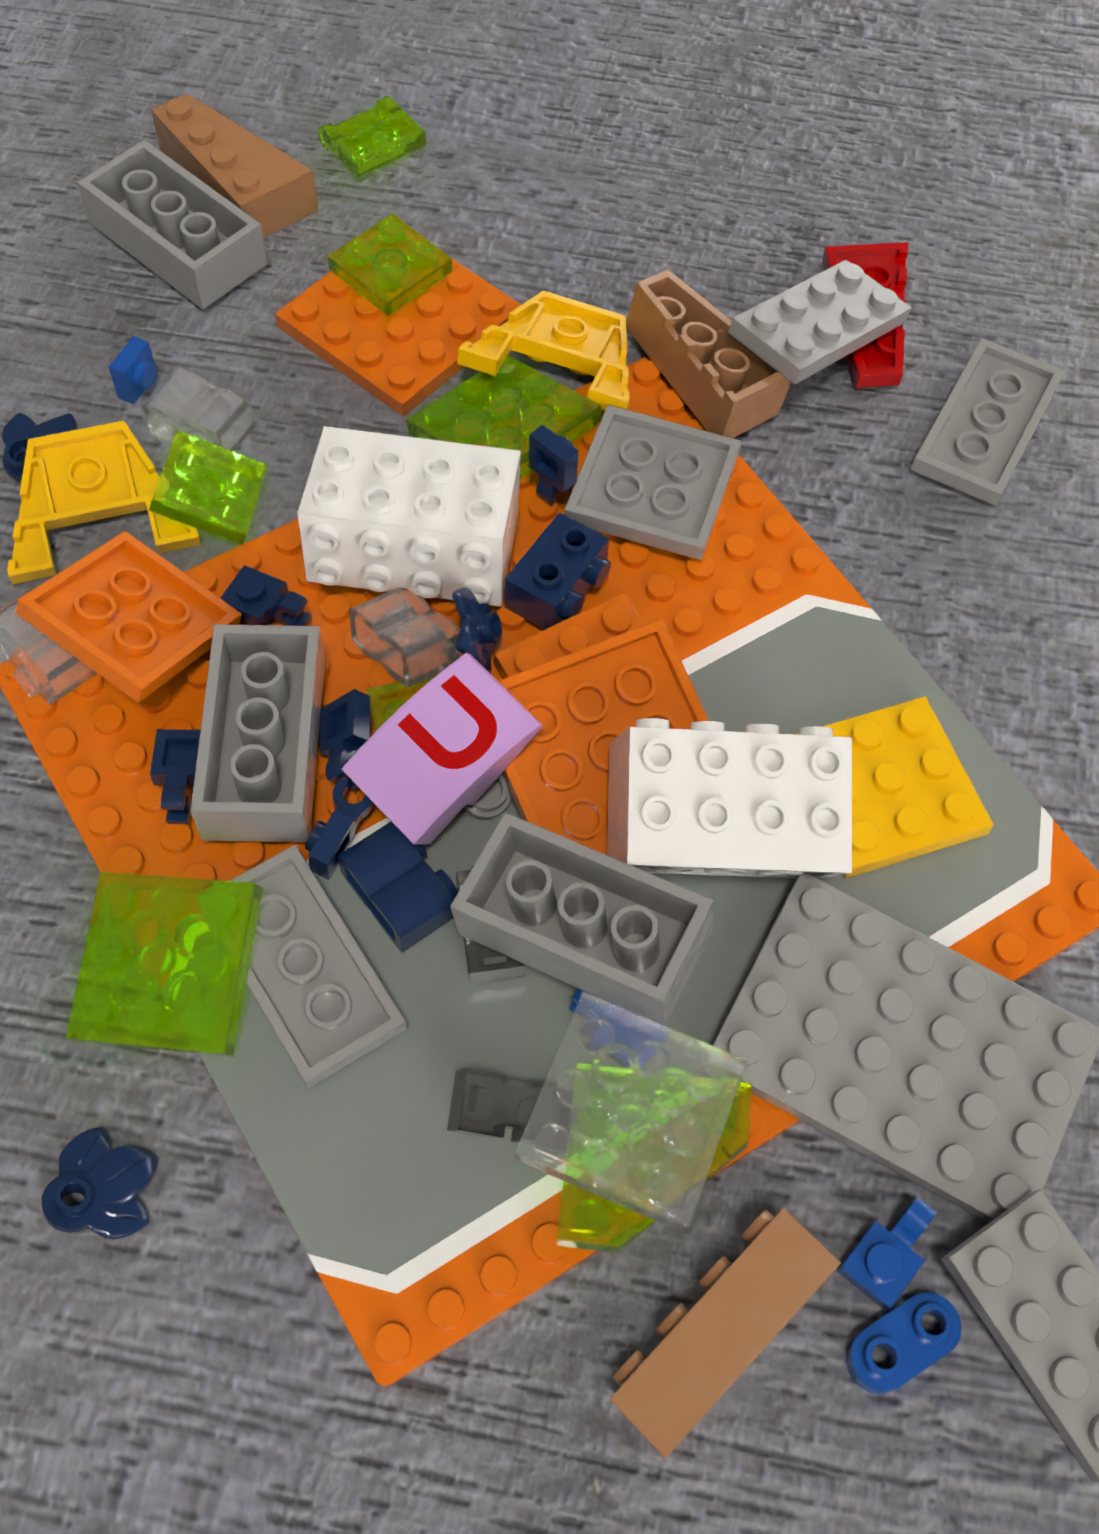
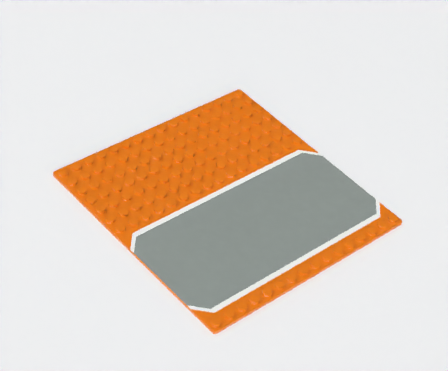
M649 356L627 365L629 369L627 387L628 391H630L628 410L707 431ZM592 382L461 442L463 444L521 451L519 518L508 574L559 512L564 514L565 507L572 493V490L569 492L565 491L564 493L558 490L556 502L552 507L536 495L539 474L528 467L529 435L543 424L558 436L566 437L579 451L578 478L605 410L586 405L588 390ZM740 455L736 461L702 560L596 531L609 538L607 560L611 562V568L601 586L598 588L592 586L587 592L579 613L625 592L645 624L662 619L708 720L724 723V731L745 732L746 725L774 724L779 726V734H798L799 729L802 727H822L926 696L994 824L988 835L844 879L843 875L821 878L820 880L1014 983L1099 928V872ZM298 519L184 571L185 574L219 598L244 565L285 581L289 592H295L305 597L308 603L302 611L311 614L312 617L306 626H319L325 655L321 708L353 689L369 695L370 737L423 686L463 656L455 648L460 631V616L454 600L423 598L417 595L386 591L376 592L370 589L339 585L329 586L306 581ZM505 591L502 606L488 605L492 612L498 614L502 625L501 640L496 643L491 657V675L497 681L503 678L493 663L494 654L544 630L506 609ZM271 620V621L269 622V624H268V625L284 626L283 624H281V623H279V622H277V621H274V620ZM242 621L239 623V625H249ZM47 636L1 656L0 688L375 1381L379 1385L388 1387L401 1380L801 1121L797 1117L702 1066L796 880L794 878L652 874L714 900L713 930L666 1023L672 1029L669 1038L634 1079L590 1043L592 1035L598 1028L583 1022L570 1011L569 1006L574 1002L571 998L579 988L528 965H525V976L470 984L464 936L459 935L454 918L402 953L381 928L372 912L363 904L340 871L339 863L329 880L313 872L404 1017L408 1029L307 1089L197 898L293 845H296L309 866L308 854L310 851L305 849L306 842L202 841L192 814L189 824H167V810H162L161 808L164 786L153 785L150 776L157 729L201 730L211 649L140 703H137ZM320 729L311 831L318 821L321 820L327 823L334 812L333 789L341 779L339 778L334 782L327 780L325 769L329 758L319 754ZM191 786V803H192V795H193V787H194V786ZM360 788L354 791L349 789L344 799L348 803L356 804L363 800L365 793ZM512 795L505 811L491 819L476 818L462 808L431 844H423L427 853L423 861L434 872L442 869L452 880L457 892L456 872L472 869L471 866L475 865L504 813L506 812L522 819ZM375 804L371 812L359 822L355 829V836L347 849L391 822ZM471 1069L503 1075L505 1078L517 1081L540 1082L575 1089L573 1105H576L574 1126L572 1130H569L567 1149H550L511 1142V1129H505L504 1138H486L447 1131L456 1070Z

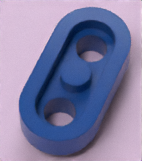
M920 1293L911 1297L864 1329L850 1342L846 1353V1364L851 1378L860 1388L872 1394H887L901 1387L956 1347L960 1340L962 1329L958 1312L947 1299L938 1294ZM923 1314L933 1315L940 1324L938 1335H931L924 1330L921 1323ZM874 1347H882L888 1351L892 1361L889 1369H881L875 1365L872 1359Z

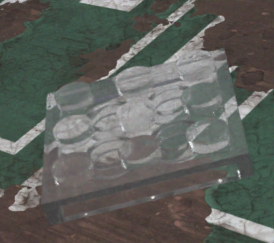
M582 992L513 1159L685 1233L693 1218L748 1060Z

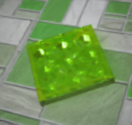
M508 355L496 376L481 371L436 401L426 405L425 408L408 418L406 422L409 435L415 438L521 451V478L532 470L528 465L529 435L543 424L558 436H564L572 442L602 420V410L600 404Z
M100 872L66 1038L76 1042L233 1057L263 888L255 883Z

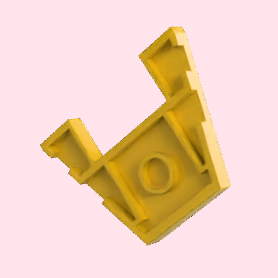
M543 290L511 311L507 322L501 326L490 325L482 331L480 340L474 344L466 341L458 349L457 364L496 376L510 351L525 354L536 362H550L569 368L578 375L595 376L588 390L586 405L601 410H606L607 405L628 410L630 391H628L627 387L629 369L626 366L628 349L625 315Z
M125 421L28 439L19 493L21 504L12 536L14 548L12 560L9 559L7 567L8 577L12 584L47 578L57 574L48 536V530L147 510L158 554L201 545L196 527L188 520L180 508L179 502L171 490H168L156 472L155 466Z

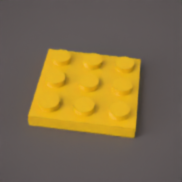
M926 696L822 726L833 728V736L852 737V873L843 874L844 879L973 840L990 833L994 824Z

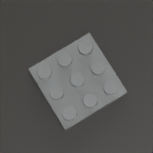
M607 405L577 482L565 507L564 515L592 530L702 560L738 459L742 441Z

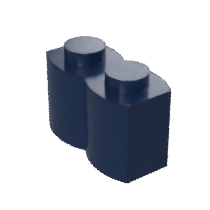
M391 821L339 854L338 861L340 871L363 904L372 912L390 940L403 953L454 918L450 906L458 892L452 880L442 869L434 872L423 861V858L427 856L423 844L414 845Z

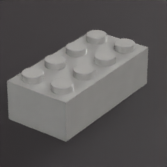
M145 139L78 181L89 223L201 309L208 307L268 264L261 224Z
M214 624L190 811L202 841L307 842L311 833L325 671V655L319 626Z
M506 812L450 906L459 935L662 1027H665L712 933L714 900Z

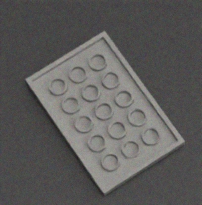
M803 872V875H798L702 1066L985 1222L990 1223L1030 1192L1043 1190L1098 1051L1099 1027L822 880Z

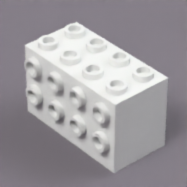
M324 426L298 509L306 581L329 586L339 585L370 589L376 592L386 591L417 595L423 598L453 600L452 594L455 590L466 587L472 591L480 604L502 606L505 578L508 575L519 518L521 451Z
M638 719L636 720L635 727L626 728L623 733L609 743L607 855L652 874L796 879L798 875H803V872H806L821 879L852 873V737L833 736V728L820 726L802 727L799 729V735L779 734V726L774 724H750L745 726V732L724 731V723L716 721L692 722L690 730L669 729V720Z

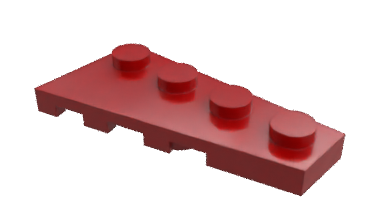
M909 242L825 247L822 259L825 270L847 260L861 267L865 274L883 287L894 291L897 297L906 303L905 286L908 269L906 268V258ZM903 324L847 355L856 388L898 386L900 384L904 364L905 330H903Z

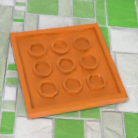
M396 221L274 314L278 328L404 417L465 367L457 364L458 349L463 343L469 341L474 344L481 339L484 329L492 324L501 326L507 322L509 313L521 304Z
M662 619L498 681L543 725L540 731L502 772L522 820L607 855L609 743L623 733L626 728L635 727L636 720L665 719L669 720V729L690 730L692 722L709 721Z

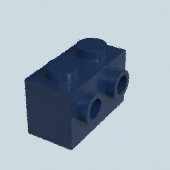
M559 512L505 578V608L544 630L579 614L587 592L592 586L600 587L610 571L611 562L607 560L609 538Z

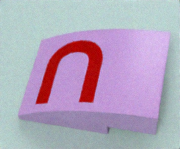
M465 653L404 703L343 766L342 770L414 845L431 844L465 805H474L540 731L543 725L471 654Z

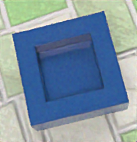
M135 336L130 339L109 366L118 399L131 404H135L142 393L153 385L158 374L149 342Z

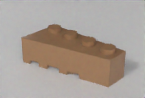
M184 94L151 109L160 151L259 222L263 238L319 211L312 169L189 94Z
M668 269L637 282L626 321V328L708 432L734 438L779 414L791 381L728 333L732 322L731 319Z
M784 1207L775 1217L765 1209L742 1234L741 1238L749 1246L733 1263L725 1256L721 1257L700 1280L699 1284L705 1289L706 1293L691 1310L681 1302L658 1326L656 1331L663 1340L646 1358L638 1349L612 1377L620 1388L611 1396V1402L665 1459L841 1264Z

